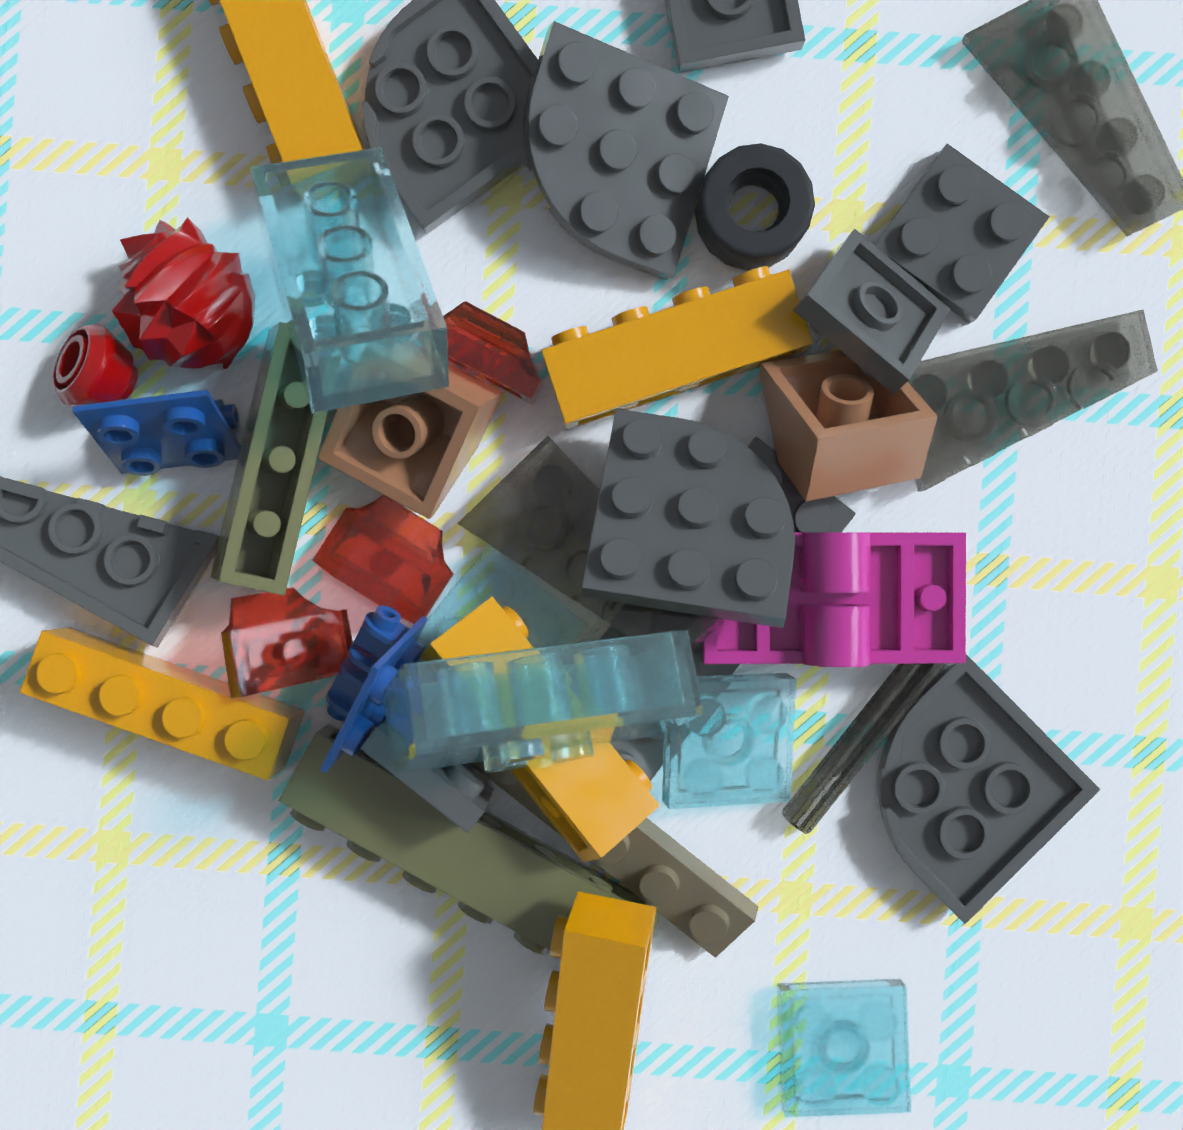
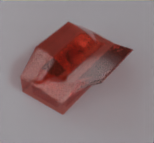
M467 301L462 302L442 317L424 321L416 336L423 349L532 406L536 403L545 385L528 347L525 332Z
M381 495L373 502L361 508L346 507L312 559L314 563L337 580L379 606H388L396 610L402 619L412 624H415L422 616L429 617L455 575L444 560L442 547L443 531L385 495Z
M294 587L287 588L285 596L264 592L231 598L229 625L221 632L230 697H245L337 676L343 660L348 658V650L353 644L347 609L337 611L321 608L304 598Z

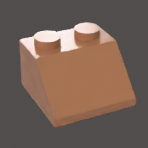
M395 333L388 334L363 344L318 459L430 519L435 515L479 447L503 391Z
M841 350L761 363L759 375L777 461L806 502L921 478L938 416L908 382L895 394H892L876 379L865 374L859 365Z

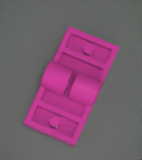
M794 532V559L786 620L783 628L702 616V662L704 664H804L817 667H864L870 664L966 663V532Z

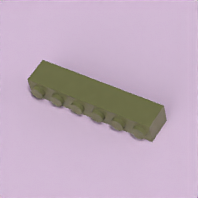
M327 724L315 733L278 800L292 808L290 814L300 824L316 831H324L325 828L336 832L348 839L347 847L358 856L372 862H380L381 858L394 864L404 870L402 876L411 885L428 893H435L437 889L459 900L458 907L466 915L484 924H491L493 920L515 931L514 938L522 946L537 954L546 955L550 951L556 919L558 915L569 917L578 891L648 905L626 887L486 810L468 833L465 832L361 749L353 758L344 753L326 773L322 772L320 768L340 731L330 724ZM657 911L655 915L654 929L658 923Z

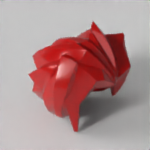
M188 217L177 229L167 222L159 220L154 233L120 239L128 260L118 265L123 275L118 284L123 298L113 308L112 313L118 320L119 325L124 329L133 348L142 349L149 361L163 360L170 368L200 369L222 363L223 369H228L238 352L247 343L255 319V294L249 274L242 272L239 253L219 252L213 244L207 242L202 231Z

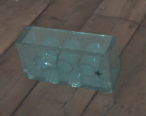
M382 148L250 167L261 232L311 412L317 413L449 387L447 326Z
M688 630L407 663L401 666L383 690L394 774L484 761L485 772H499L527 766L528 760L545 756L544 752L548 751L552 752L553 762L573 761L594 756L593 745L658 736L704 715Z

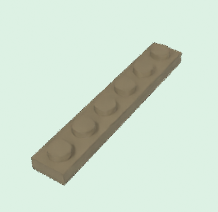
M444 690L419 722L436 734L438 739L458 755H463L490 776L489 779L561 835L448 692ZM648 818L641 822L605 856L592 860L646 904L657 907L656 911L715 958L756 920L758 905Z

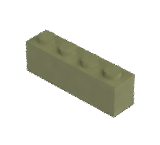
M278 322L268 330L210 576L216 581L285 596L343 349V339L284 322Z

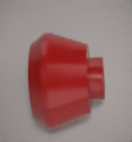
M98 323L79 327L68 336L58 353L52 374V385L61 402L69 407L126 400L132 394L138 380V369L134 366L132 353L105 326Z

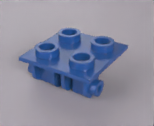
M208 390L72 407L73 414L121 474L129 473L137 476H149L158 473L161 469L183 466L213 468L221 465L224 461L238 460L241 445L232 432V429H238L240 424L237 407L235 404L225 405L222 399L213 400Z
M378 606L375 612L366 614L360 630L348 650V658L343 660L340 671L325 697L328 704L327 713L335 720L344 721L320 768L322 772L326 773L344 753L352 758L355 757L366 742L373 727H378L387 720L399 699V695L392 692L399 678L405 680L410 675L425 650V646L417 642L428 618L422 616L411 628H408L400 623V614L388 606Z

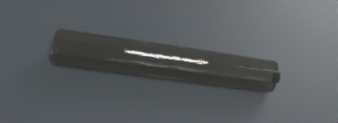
M945 663L898 664L783 808L782 815L785 820L798 831L804 834L811 833Z

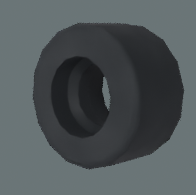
M763 143L738 146L720 156L704 177L695 208L698 234L707 250L727 266L746 271L764 266L770 268L787 258L809 229L815 208L813 184L801 162L784 149ZM753 185L764 188L777 201V219L772 226L763 231L753 232L743 229L734 222L730 215L729 204L731 197L744 186Z

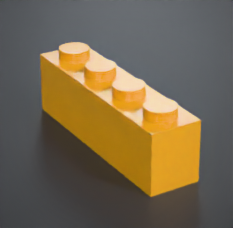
M208 0L212 6L220 3L228 21V24L219 27L222 40L233 63L238 65L244 62L252 82L242 86L244 96L256 122L261 124L267 121L275 143L266 146V151L279 181L284 183L290 180L302 197L306 198L372 172V166L307 1Z
M768 266L759 267L732 279L734 287L714 294H710L708 286L694 288L673 297L674 307L652 314L649 313L647 306L636 307L611 318L612 327L589 334L587 326H579L552 336L553 346L541 350L566 430L615 414V409L631 410L760 368L761 363L787 359L803 354L813 344L806 321L793 311L799 302V298L790 270L787 269L771 275Z
M491 596L431 642L420 658L582 862L600 859L660 806L650 793L652 784L645 772L636 763L629 759L624 761L608 740L611 738V734L604 721L593 710L589 708L583 710L567 690L570 687L569 680L560 666L549 657L542 659L526 639L529 636L528 629L520 616L508 606L501 608L493 596Z
M72 627L41 631L19 692L267 781L286 768L306 711Z
M578 891L569 917L558 915L551 940L550 956L561 959L560 971L552 970L544 1003V1011L555 1013L554 1024L547 1023L545 1026L538 1060L540 1064L549 1065L548 1075L541 1074L533 1106V1114L543 1116L542 1130H624L628 1114L657 907Z

